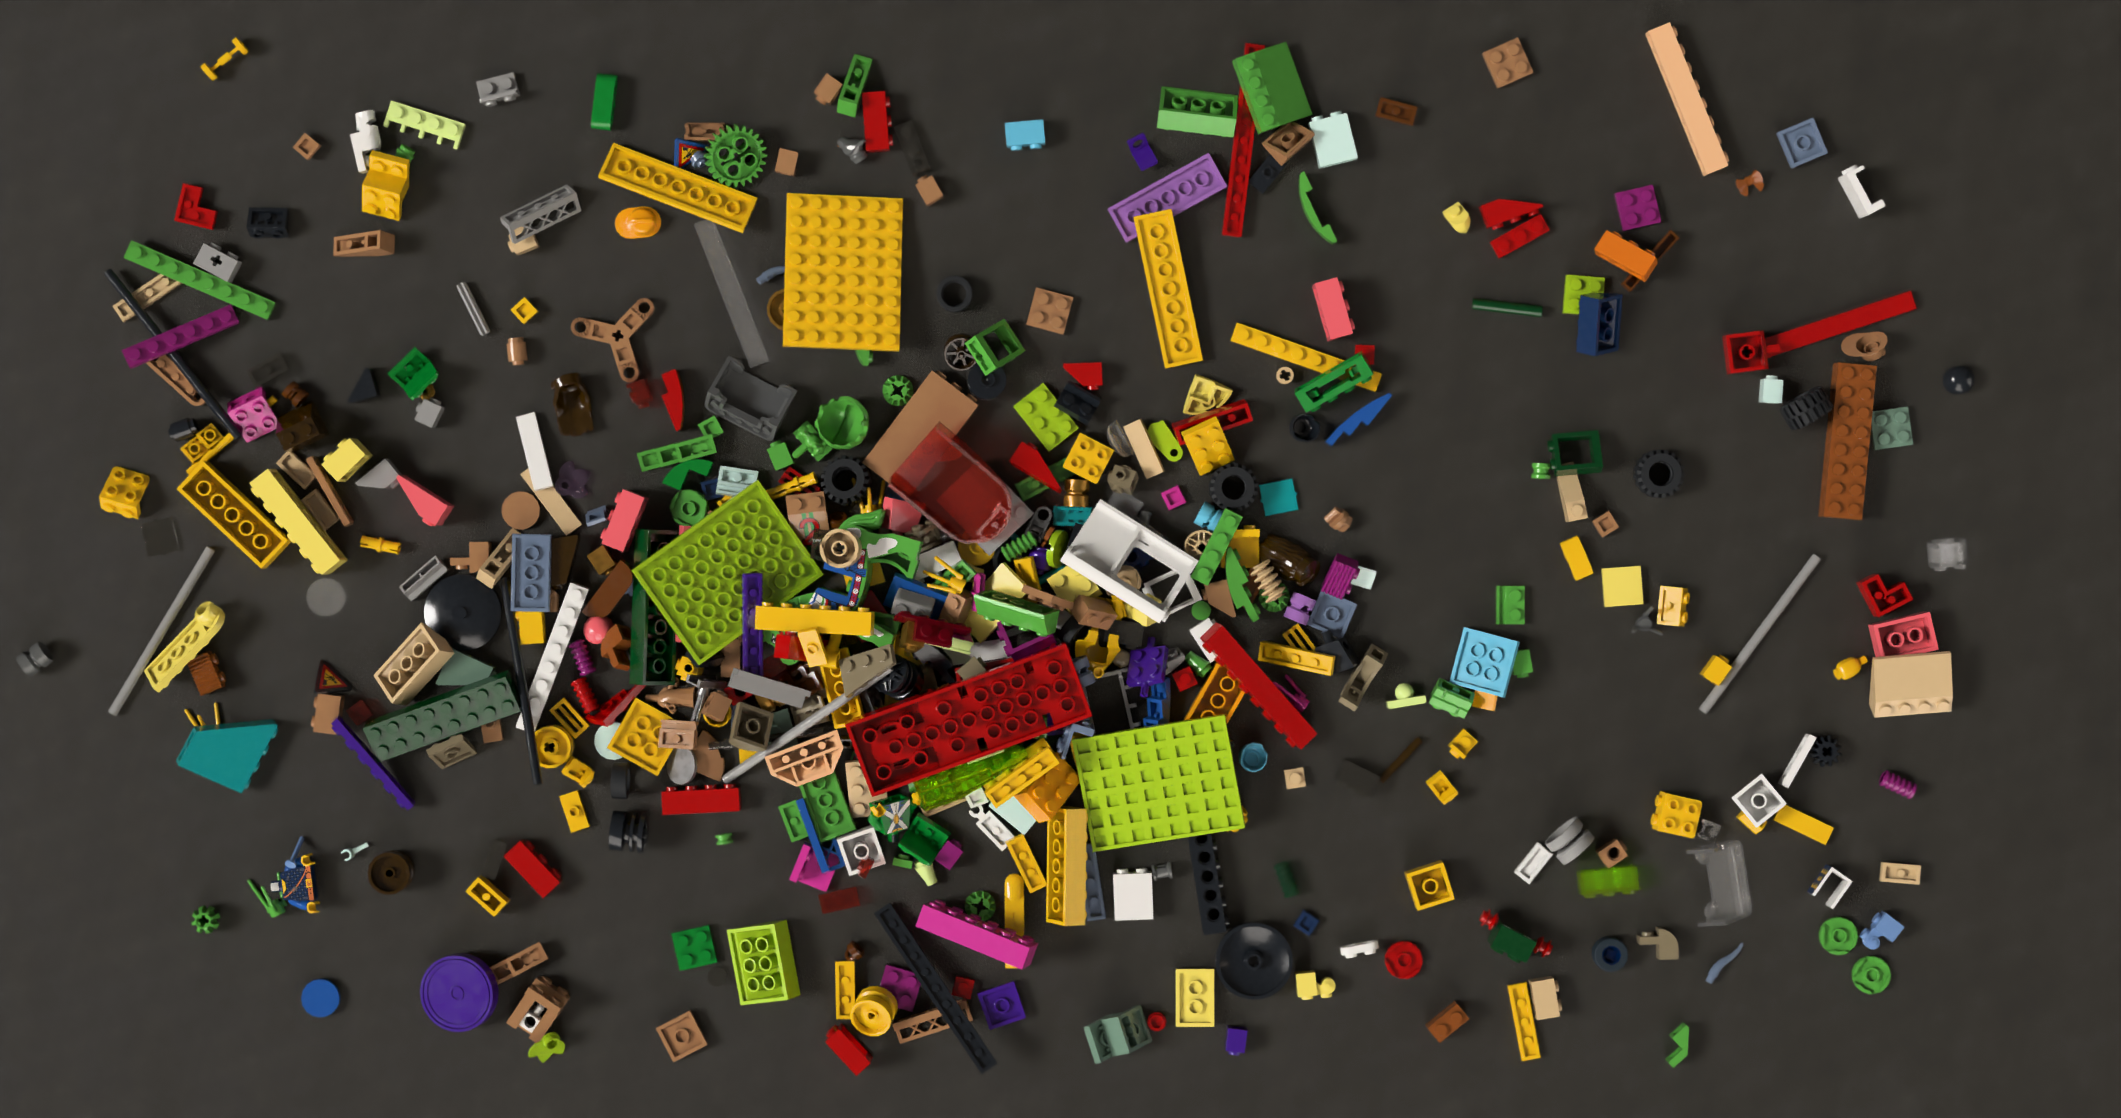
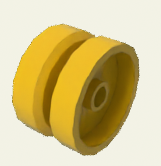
M556 724L547 725L535 732L541 767L556 768L566 763L573 755L575 748L574 739L564 727ZM554 743V750L550 749L549 744Z
M869 986L863 989L851 1008V1023L859 1032L868 1036H880L886 1033L897 1013L898 1004L896 998L890 991L879 986Z

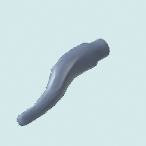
M777 266L766 270L756 278L757 282L761 285L765 281L768 282L773 277L785 273V266Z
M1741 942L1735 951L1714 963L1705 981L1713 984L1722 968L1738 955L1744 943Z

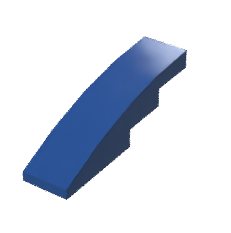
M1387 393L1353 413L1325 440V443L1332 446L1343 432L1350 436L1361 422L1368 426L1392 395Z
M1165 677L1164 683L1151 686V696L1147 697L1148 717L1143 718L1144 727L1169 723L1171 700L1169 677Z

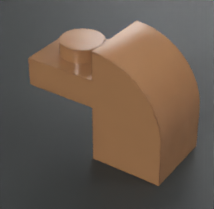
M469 542V557L450 558V566H456V569H467V565H470V573L478 572L492 554V542Z

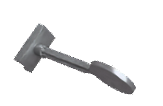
M687 674L685 682L698 687V697L691 721L699 722L700 712L710 689H725L727 682L716 680V676ZM673 749L667 759V773L675 784L684 785L694 779L698 765L694 752L687 749Z

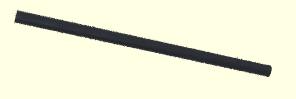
M108 269L104 276L154 337L161 334V330L114 271ZM177 350L168 353L167 355L233 438L235 440L239 439L243 433Z
M510 577L500 578L531 775L533 786L542 785L543 781L515 611H511Z

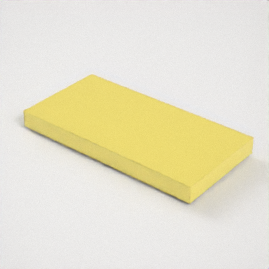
M1003 562L985 581V591L991 589L1021 599L1027 595L1021 592L1023 585H1026V583L1006 562ZM970 609L965 624L966 627L972 628L971 634L981 644L998 627L997 622L1000 621L996 619L995 621L986 620L983 615H979L976 611Z

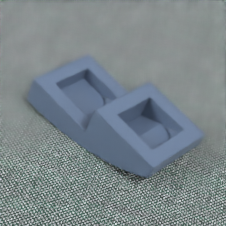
M605 505L587 511V514H585L587 526L590 527L608 520V510Z

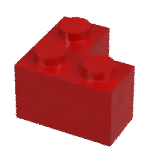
M1871 574L1856 582L1873 617H1880L1913 600L1905 582H1897L1885 588L1879 574Z

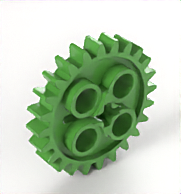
M734 124L733 129L726 125V131L719 128L720 134L713 133L715 139H708L711 146L705 147L709 151V153L704 154V157L709 159L705 162V165L711 166L708 172L713 173L712 177L714 179L719 178V183L722 184L725 181L728 187L731 185V182L735 187L738 186V182L745 186V180L752 183L751 177L758 178L756 172H763L760 165L766 164L762 160V158L767 157V154L762 152L766 147L760 145L763 143V139L758 138L759 134L757 132L753 133L752 128L749 127L746 130V126L743 124L740 129L737 124ZM742 138L743 143L740 146H736V141ZM726 148V154L719 156L720 150ZM737 152V158L734 159V153ZM752 155L751 161L745 163L746 156ZM731 165H736L733 172H728V168Z

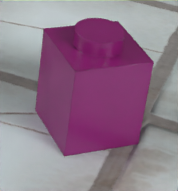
M954 838L952 841L948 839L938 852L935 860L950 870L964 850L961 848L963 845Z

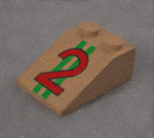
M825 492L785 496L790 527L807 551L820 550L822 539L830 531Z

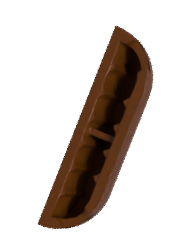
M622 558L582 610L583 614L588 617H606L622 598L633 581L632 567L625 559Z

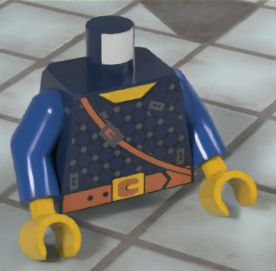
M309 853L295 859L296 868L292 869L285 866L284 871L280 873L281 880L271 881V891L282 892L283 900H288L289 904L299 909L307 910L309 913H319L320 910H316L315 907L317 904H320V901H315L318 899L315 861H310V856L313 853Z

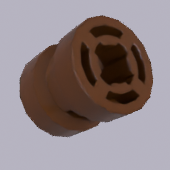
M292 381L283 390L282 396L290 399L292 405L297 408L308 398L309 393L306 390H302L296 381Z

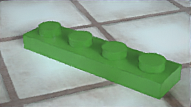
M1227 508L1224 509L1190 576L1191 578L1207 586L1209 585L1243 516Z

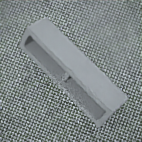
M435 555L401 584L399 588L410 601H414L444 575L449 568Z

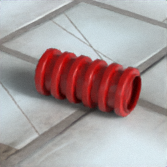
M581 677L573 681L571 686H574L575 689L573 691L577 692L576 697L580 698L579 703H582L581 707L585 709L584 713L588 714L598 709L600 704H597L596 701L598 700L594 698L595 694L591 692L592 688H589V682H586L587 678Z

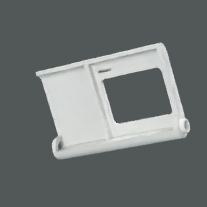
M1101 499L1060 560L1068 567L1157 623H1160L1161 620L1163 622L1166 621L1171 613L1168 611L1169 607L1198 563V560ZM1133 548L1141 549L1179 574L1177 582L1163 603L1156 602L1118 578L1117 573Z

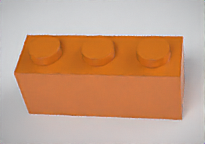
M1606 230L1594 248L1597 256L1644 282L1647 281L1658 264L1655 253L1648 249L1645 251L1640 249L1637 243L1632 240L1626 241L1622 239V235L1615 231L1611 233Z

